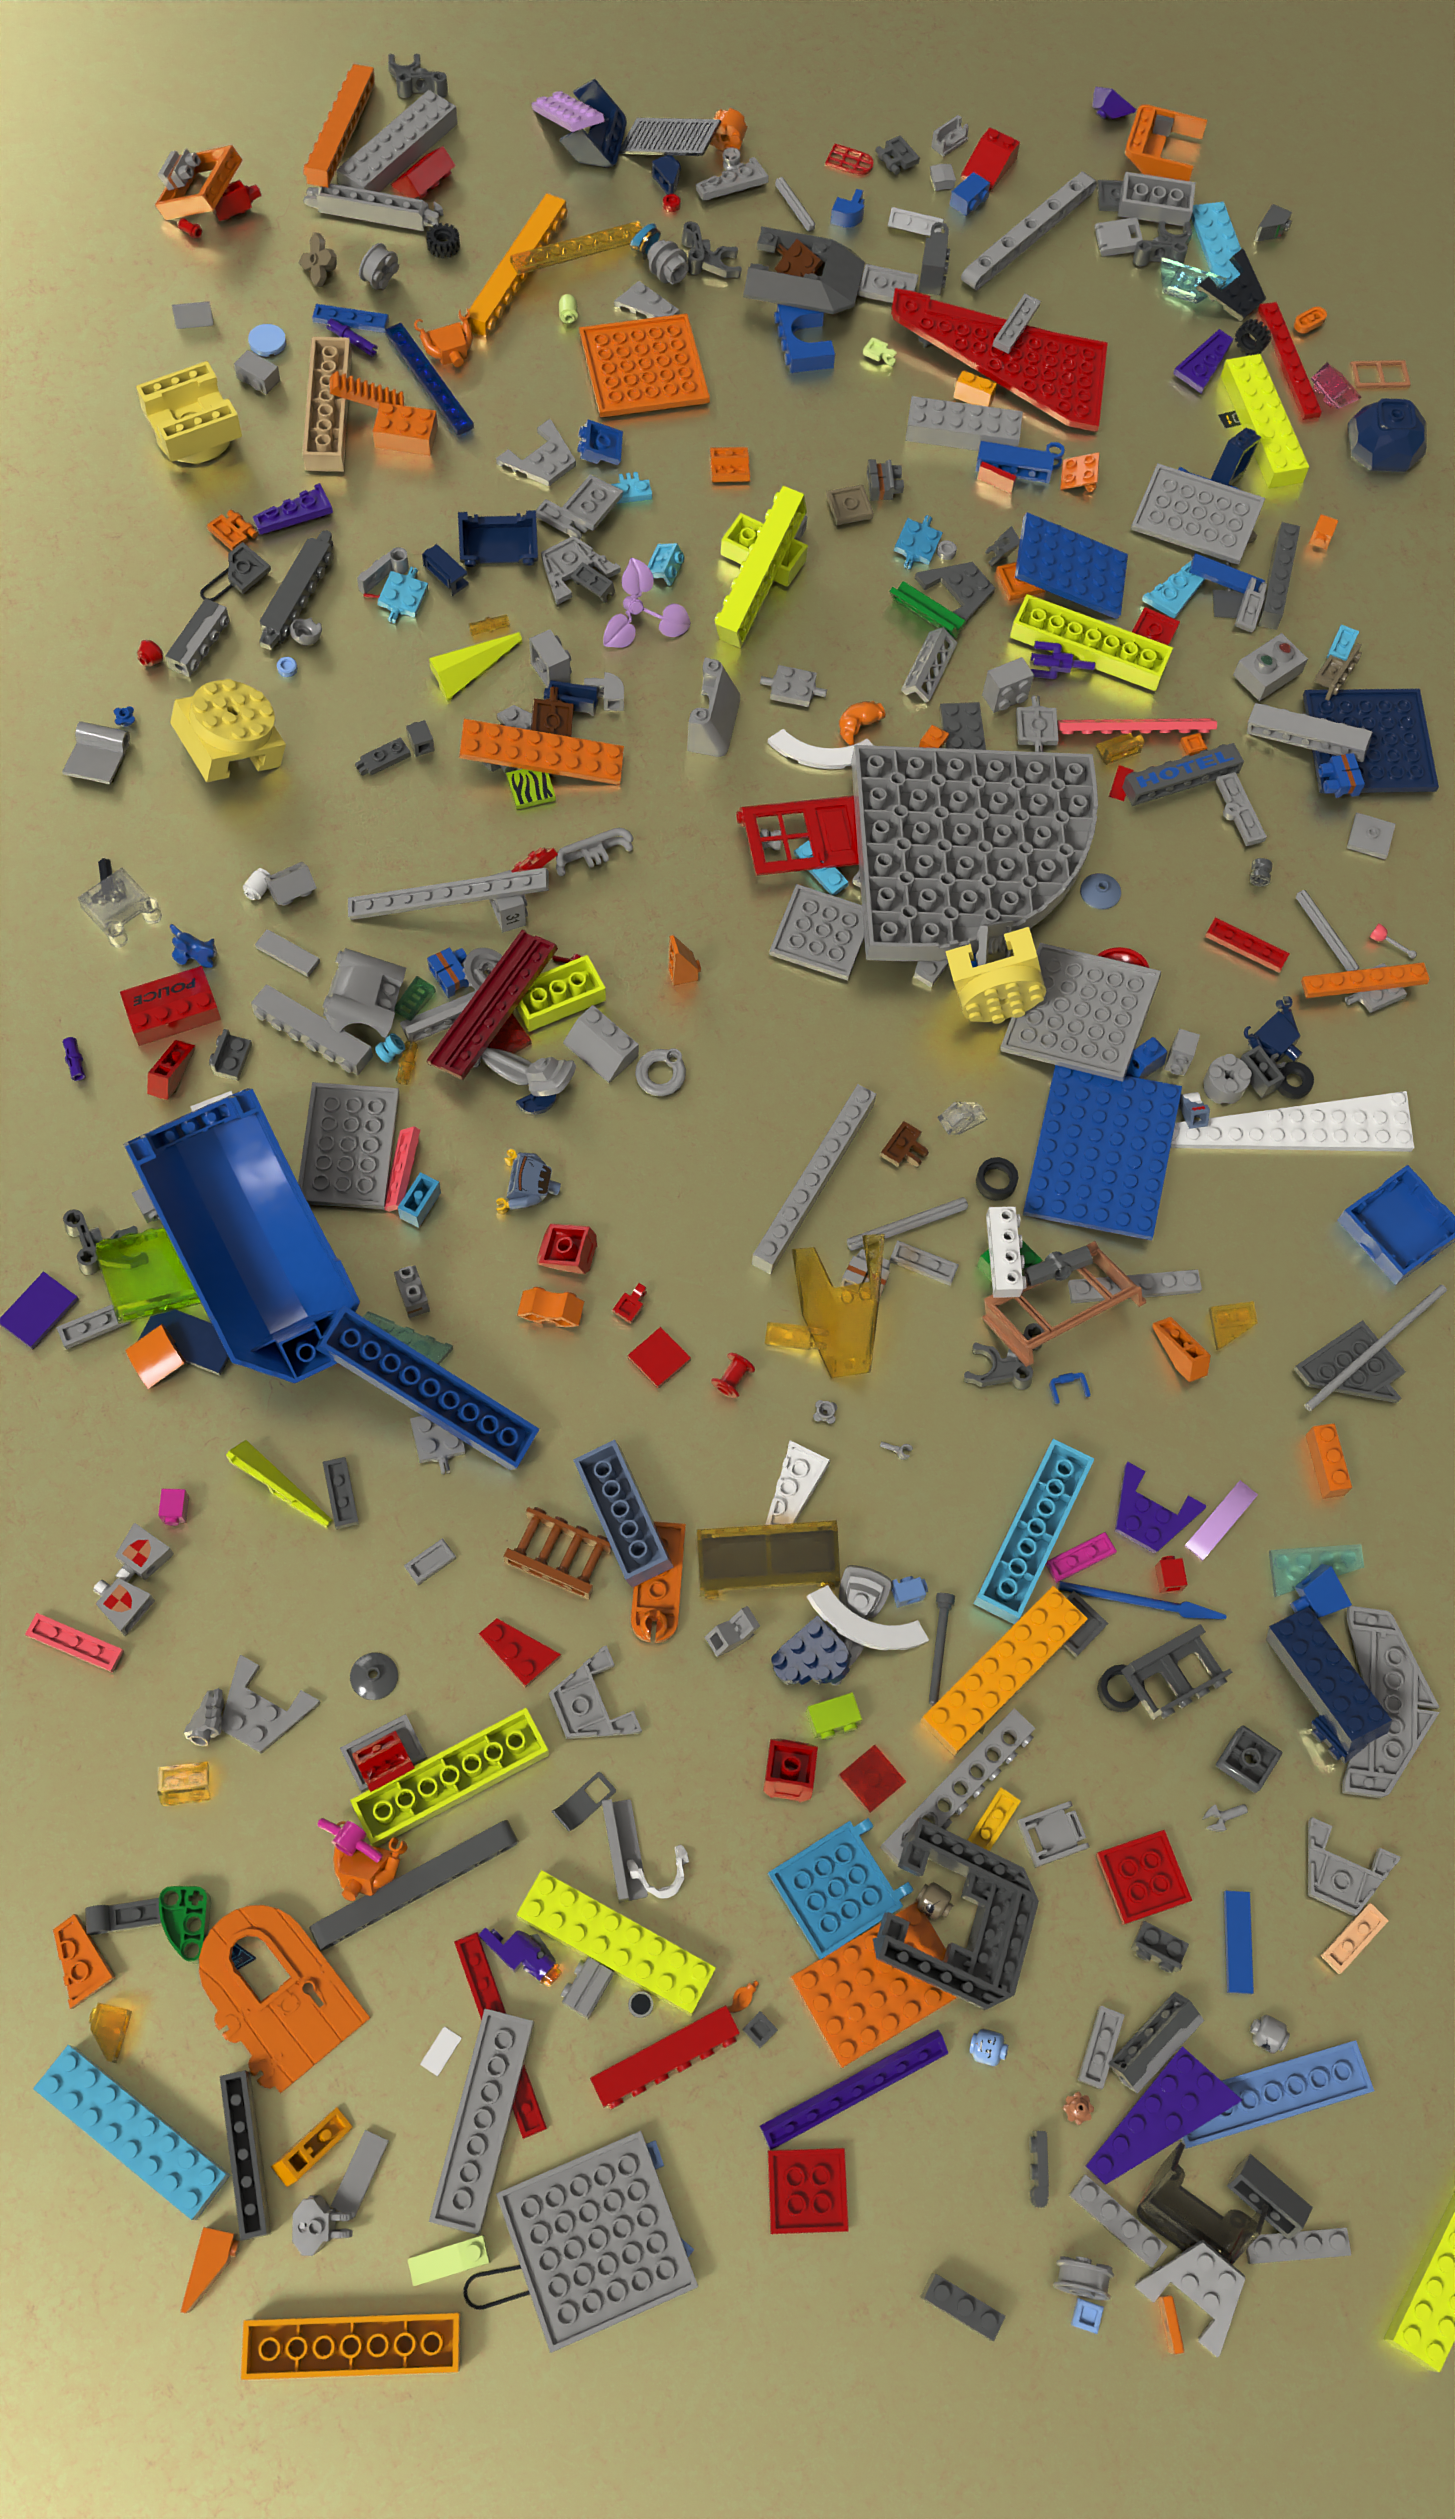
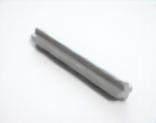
M783 177L777 178L775 186L805 229L809 232L814 230L815 222Z

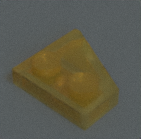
M1254 1301L1209 1308L1216 1350L1221 1349L1258 1323Z

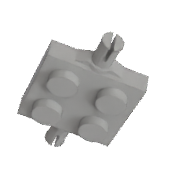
M778 665L777 672L773 678L761 676L760 684L771 686V700L809 707L810 700L814 695L825 698L827 689L816 687L817 673Z
M1034 695L1031 697L1032 706L1017 707L1018 745H1034L1035 752H1043V745H1058L1056 708L1040 706V697Z
M1382 963L1373 968H1381L1387 966L1385 965V963ZM1403 987L1356 992L1345 997V1002L1347 1005L1359 1001L1372 1013L1404 999L1407 993Z
M424 1416L410 1418L419 1462H439L441 1474L444 1475L445 1470L446 1474L450 1473L448 1460L454 1456L465 1454L463 1441Z

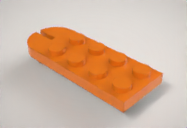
M654 1521L674 1567L634 1586L631 1627L639 1639L650 1642L652 1622H657L655 1643H661L670 1639L678 1626L686 1524Z

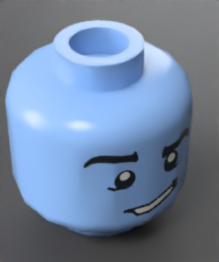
M981 2029L978 2033L973 2034L970 2053L973 2054L976 2062L997 2066L1000 2059H1006L1008 2045L1004 2044L1003 2034L988 2029Z

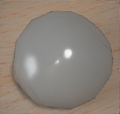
M312 618L296 619L290 626L291 636L301 645L315 644L322 632L321 623L315 624Z

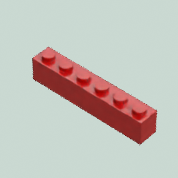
M725 2005L596 2074L590 2080L603 2108L609 2106L610 2110L624 2103L622 2098L632 2094L634 2098L647 2091L645 2086L654 2081L658 2085L669 2079L668 2073L677 2069L680 2073L692 2066L690 2061L697 2057H700L702 2061L715 2054L714 2048L720 2045L726 2048L737 2042L735 2037L740 2032Z

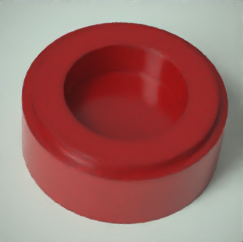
M675 194L664 196L663 208L666 211L676 212L680 209L681 200L679 196Z

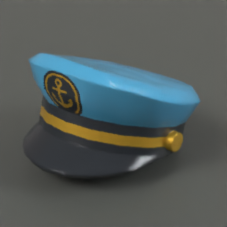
M653 223L646 225L631 240V249L640 251L643 260L647 258L651 246L660 239L661 232L657 229L656 225Z

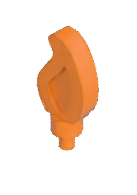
M756 1980L752 1984L749 1983L746 1987L735 1991L733 2003L727 2007L729 2012H739L750 2004L752 1994L756 1991L755 1988L759 1984Z

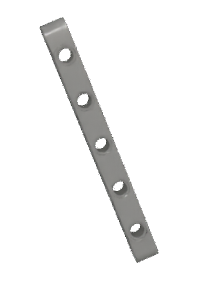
M1083 171L1080 172L963 271L961 280L974 290L981 288L1088 198L1096 189L1097 180Z

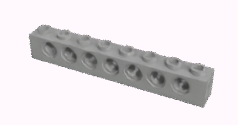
M1014 1708L893 1832L880 1848L898 1865L903 1847L900 1845L918 1818H929L933 1824L946 1830L952 1823L949 1818L955 1812L960 1815L969 1806L966 1801L972 1795L976 1798L985 1789L982 1784L988 1778L993 1781L999 1775L1001 1764L1004 1761L1009 1764L1018 1755L1015 1750L1020 1745L1025 1747L1034 1738L1031 1733L1036 1728ZM1003 1735H1012L1014 1744H1007L1003 1739ZM987 1751H995L998 1755V1760H990L987 1756ZM972 1767H977L981 1770V1778H975L971 1774ZM954 1785H963L966 1789V1794H957L954 1790ZM939 1801H945L948 1803V1812H942L939 1810Z

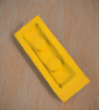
M1000 1787L967 1841L990 1851L1021 1800Z

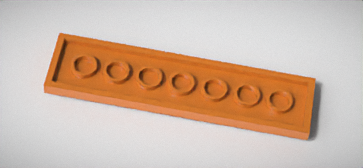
M464 719L459 758L620 785L624 746Z

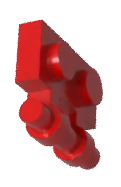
M539 848L529 853L528 858L523 862L519 861L515 864L511 872L540 869L555 858L558 853L554 848Z

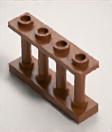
M528 1507L526 1517L531 1519L518 1547L514 1548V1550L507 1548L503 1556L504 1562L589 1600L593 1592V1585L590 1584L589 1579L603 1551L609 1554L612 1551L608 1539L602 1535H597V1537L591 1535L584 1527L576 1526L575 1528L568 1525V1522L561 1517L555 1516V1518H552L538 1507H534V1509ZM539 1523L552 1528L539 1557L535 1559L527 1557L525 1552ZM560 1533H563L573 1539L560 1566L554 1569L548 1566L547 1559ZM581 1542L593 1546L594 1549L581 1576L575 1578L569 1575L568 1569Z

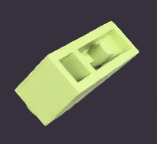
M484 2235L408 2259L413 2286L491 2263Z

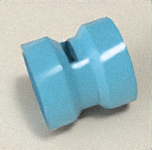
M394 1033L388 1035L385 1042H380L375 1047L377 1055L386 1063H390L394 1060L396 1054H401L405 1050L404 1042Z

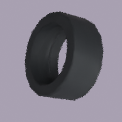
M1000 1157L990 1158L979 1167L976 1177L977 1189L987 1199L994 1201L1004 1200L1015 1191L1019 1178L1018 1171L1014 1164L1007 1159ZM991 1169L1002 1170L1010 1179L1009 1185L1004 1189L992 1188L985 1181V1173Z
M1124 1664L1114 1665L1107 1669L1099 1679L1097 1686L1098 1696L1102 1703L1110 1710L1116 1712L1129 1711L1140 1702L1135 1692L1133 1697L1126 1702L1116 1701L1108 1693V1681L1115 1675H1123L1121 1671L1127 1666Z

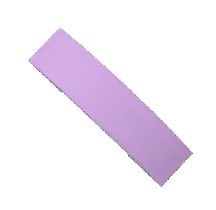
M1240 1480L1186 1543L1185 1547L1203 1561L1258 1494Z

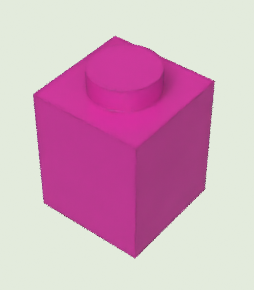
M161 1489L158 1516L166 1525L177 1526L179 1523H186L189 1495L185 1489Z

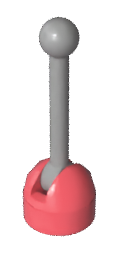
M1378 924L1370 935V938L1378 942L1387 940L1407 953L1411 959L1417 956L1416 951H1410L1388 937L1387 929L1381 924Z

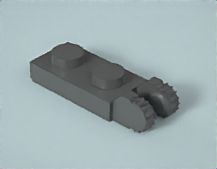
M1033 2131V2136L1029 2137V2151L1033 2153L1034 2164H1030V2179L1034 2180V2187L1030 2190V2200L1035 2207L1044 2208V2206H1047L1049 2197L1047 2132Z

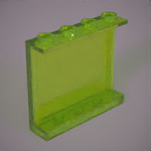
M150 1228L142 1233H128L121 1238H107L96 1243L95 1255L118 1324L201 1304L164 1228Z

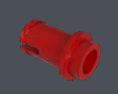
M185 218L179 221L178 228L190 234V237L193 239L201 237L202 228L199 224H193Z

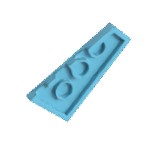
M1190 561L1181 568V571L1172 574L1163 584L1157 585L1152 592H1147L1143 595L1142 601L1175 619L1206 579L1189 573L1192 562Z

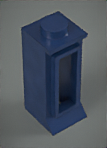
M438 544L422 553L423 567H426L448 589L451 588L452 596L468 585V582L463 578L468 575L467 571Z
M550 680L549 687L544 690V700L550 699V687H554V689L557 687L558 700L573 704V711L585 712L593 717L595 716L598 705L597 687Z

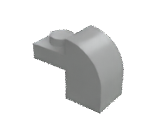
M604 672V679L584 678L585 686L597 687L598 697H604V711H624V685L619 677L612 673Z
M747 1606L738 1611L729 1621L715 1626L705 1636V1639L716 1657L749 1640L754 1636L753 1632L760 1625Z

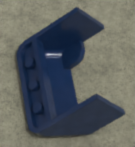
M593 79L575 89L573 93L580 102L603 113L604 122L590 126L589 134L584 129H580L560 138V142L579 163L610 168L617 163L627 120L622 110L597 80Z

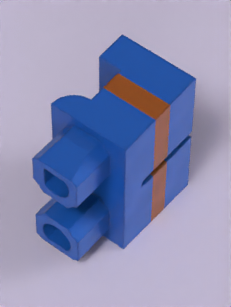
M1354 753L1333 756L1328 763L1320 764L1318 768L1319 777H1329V780H1325L1323 784L1325 794L1334 793L1336 798L1341 797L1343 794H1351V797L1359 796L1365 785Z
M449 947L427 958L429 970L436 981L439 982L440 987L448 998L455 995V991L463 986L465 988L469 987V981L464 979L465 973L462 971L464 967L461 965L467 956L463 948L452 952Z

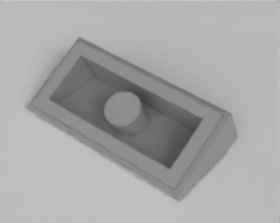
M210 301L172 305L177 329L213 326Z

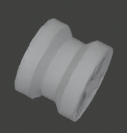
M727 148L724 150L723 167L726 170L732 171L737 168L736 165L740 164V151L738 149Z

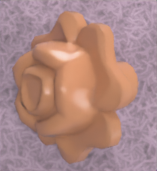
M1076 2092L1073 2096L1066 2097L1065 2101L1067 2104L1063 2106V2110L1067 2113L1068 2121L1072 2122L1075 2120L1077 2125H1081L1084 2121L1091 2120L1090 2113L1094 2111V2107L1090 2104L1089 2096L1084 2095L1082 2097L1080 2092Z

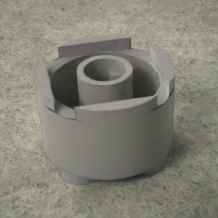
M1233 1054L1218 1057L1211 1063L1204 1077V1092L1215 1103H1236L1241 1099L1248 1087L1252 1072L1241 1059Z

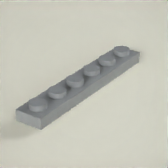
M1198 1269L1126 1275L1138 1287L1142 1288V1296L1144 1298L1200 1293L1202 1290ZM1109 1277L1096 1278L1112 1295L1122 1291ZM1086 1279L1068 1281L1071 1304L1105 1300Z

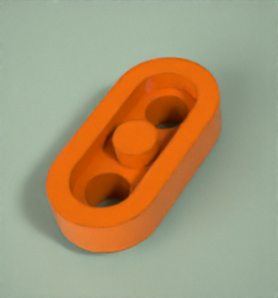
M1313 307L1298 315L1294 322L1295 330L1299 333H1308L1321 326L1327 317L1326 310L1321 307Z

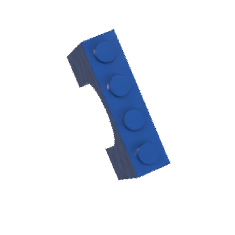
M777 304V312H774L775 324L778 323V337L782 338L781 348L786 353L785 364L789 365L790 373L834 368L835 352L831 340L810 343L801 341L794 336V333L800 329L822 327L824 312Z

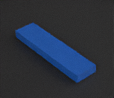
M316 304L312 316L314 323L327 324L328 320L333 318L340 324L347 325L350 328L386 333L389 322V314Z
M1196 553L1192 558L1189 573L1243 594L1252 577L1256 579L1253 590L1255 592H1258L1259 586L1262 582H1265L1263 579Z
M1224 1891L1227 1993L1254 1994L1250 1892Z

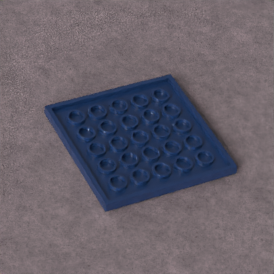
M1339 689L1337 695H1332L1329 701L1325 699L1328 690L1304 691L1303 699L1308 716L1324 718L1328 721L1344 723L1348 726L1365 728L1372 731L1370 745L1364 761H1357L1365 783L1361 793L1436 792L1439 785L1420 689ZM1312 750L1319 793H1325L1323 784L1325 780H1329V777H1319L1318 768L1320 764L1328 763L1330 758L1336 755Z

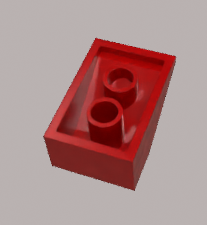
M989 127L977 144L961 177L967 178L974 172L990 182L989 190L992 191L1017 160L1020 141Z

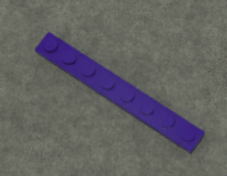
M936 2030L760 2125L769 2149L772 2150L949 2054L940 2031Z

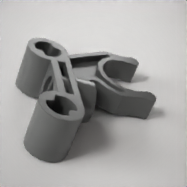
M394 54L388 55V69L396 79L399 97L408 98L413 93H426L428 90L440 97H445L448 94L446 74L443 72H428L427 69L421 68L419 54H414V62L406 66L396 64Z
M692 221L686 222L683 227L681 242L684 246L691 249L687 259L688 272L697 275L704 269L724 278H740L742 271L740 266L730 267L721 261V259L727 257L735 259L738 248L735 246H721L715 252H712L710 250V240L701 238L699 225Z
M1161 221L1157 230L1159 237L1154 238L1152 241L1140 240L1136 243L1133 263L1135 265L1145 266L1149 261L1168 262L1170 266L1180 268L1184 265L1187 245L1192 236L1191 223L1187 222L1184 224L1183 234L1175 235L1169 233L1165 229V222Z
M73 1209L64 1214L63 1221L67 1234L72 1237H79L83 1247L77 1254L79 1269L83 1274L92 1275L99 1270L100 1266L132 1270L148 1264V1256L145 1253L129 1258L122 1255L118 1250L124 1240L138 1237L136 1226L117 1230L111 1236L110 1241L106 1243L103 1241L99 1227L88 1229L82 1212Z
M1032 1323L1025 1328L1023 1336L1030 1340L1033 1335L1037 1336L1045 1331L1039 1324ZM977 1342L973 1344V1353L987 1356L993 1366L984 1375H975L969 1371L965 1372L964 1382L985 1387L1012 1381L1017 1389L1024 1390L1030 1387L1033 1378L1032 1367L1030 1365L1026 1367L1010 1349L1008 1350L1007 1357L1001 1358L999 1352L993 1346H985ZM1040 1345V1346H1038V1347H1036V1348H1034V1349H1032V1350H1037V1349H1039L1042 1345ZM1020 1374L1025 1375V1378H1020Z

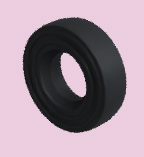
M1287 1062L1280 1071L1285 1078L1278 1091L1290 1099L1303 1098L1313 1087V1073L1306 1065L1300 1062ZM1289 1074L1298 1075L1302 1079V1085L1298 1087L1291 1086L1287 1082V1076Z

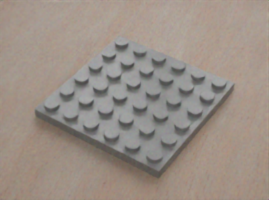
M1040 943L1036 953L1046 988V995L1042 1002L1026 1011L1024 1016L1011 1018L1000 1047L1001 1051L1123 1082L1159 983L1161 971Z
M641 2131L496 2193L550 2353L699 2287Z

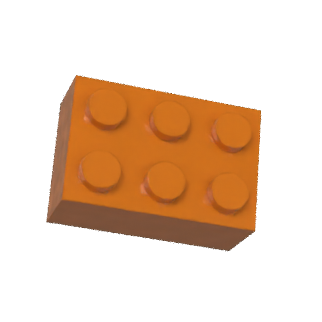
M380 402L373 428L375 448L431 456L438 429L436 410Z

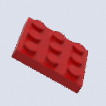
M1165 1830L1096 1853L1123 1925L1192 1901Z
M845 2148L767 2151L770 2234L849 2232Z

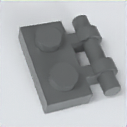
M901 135L886 141L884 149L881 146L875 149L878 158L882 162L884 161L887 164L888 170L895 175L900 172L898 166L901 165L905 170L919 164L920 157Z

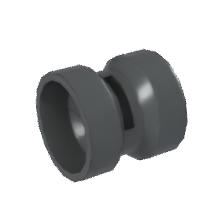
M1265 858L1253 860L1251 867L1253 872L1250 874L1251 884L1261 887L1267 886L1271 879L1272 862Z

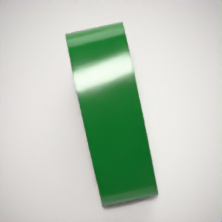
M198 1886L166 1887L159 1896V1913L163 1930L175 1951L184 1960L191 1964H198L203 1942L209 1932L211 1897L207 1891ZM177 1893V1903L169 1906L167 1904L169 1895ZM199 1894L203 1897V1900L198 1901V1905H196L192 1900L197 1898ZM195 1919H200V1929L192 1932L190 1930L191 1922ZM192 1945H198L199 1953L197 1956L189 1958L188 1949Z

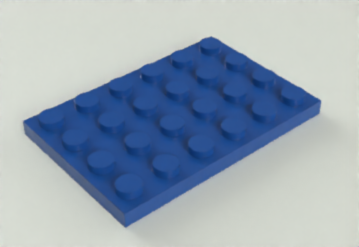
M1027 512L1023 517L1015 578L1118 619L1122 609L1128 554Z

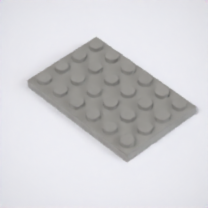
M1157 463L1132 523L1131 530L1239 565L1265 498Z
M312 1082L298 1184L308 1204L385 1209L399 1088Z

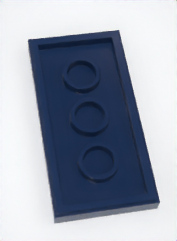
M158 1303L138 1340L163 1324L176 1341L174 1345L184 1357L186 1363L220 1376L229 1357L212 1324Z

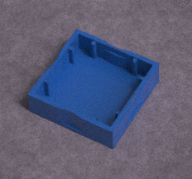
M1406 1165L1388 1178L1377 1190L1366 1194L1345 1209L1337 1220L1394 1285H1397L1455 1242L1454 1214L1435 1198L1429 1187L1409 1165Z

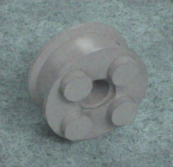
M383 243L375 244L369 249L359 268L360 279L369 281L371 287L375 290L385 289L388 281L399 269L397 254L393 251H387Z
M1060 2256V2260H1057L1056 2263L1060 2267L1058 2282H1054L1053 2287L1072 2295L1108 2301L1111 2300V2296L1107 2294L1109 2279L1114 2278V2273L1110 2266L1103 2264L1091 2265L1092 2260L1077 2256L1075 2260Z

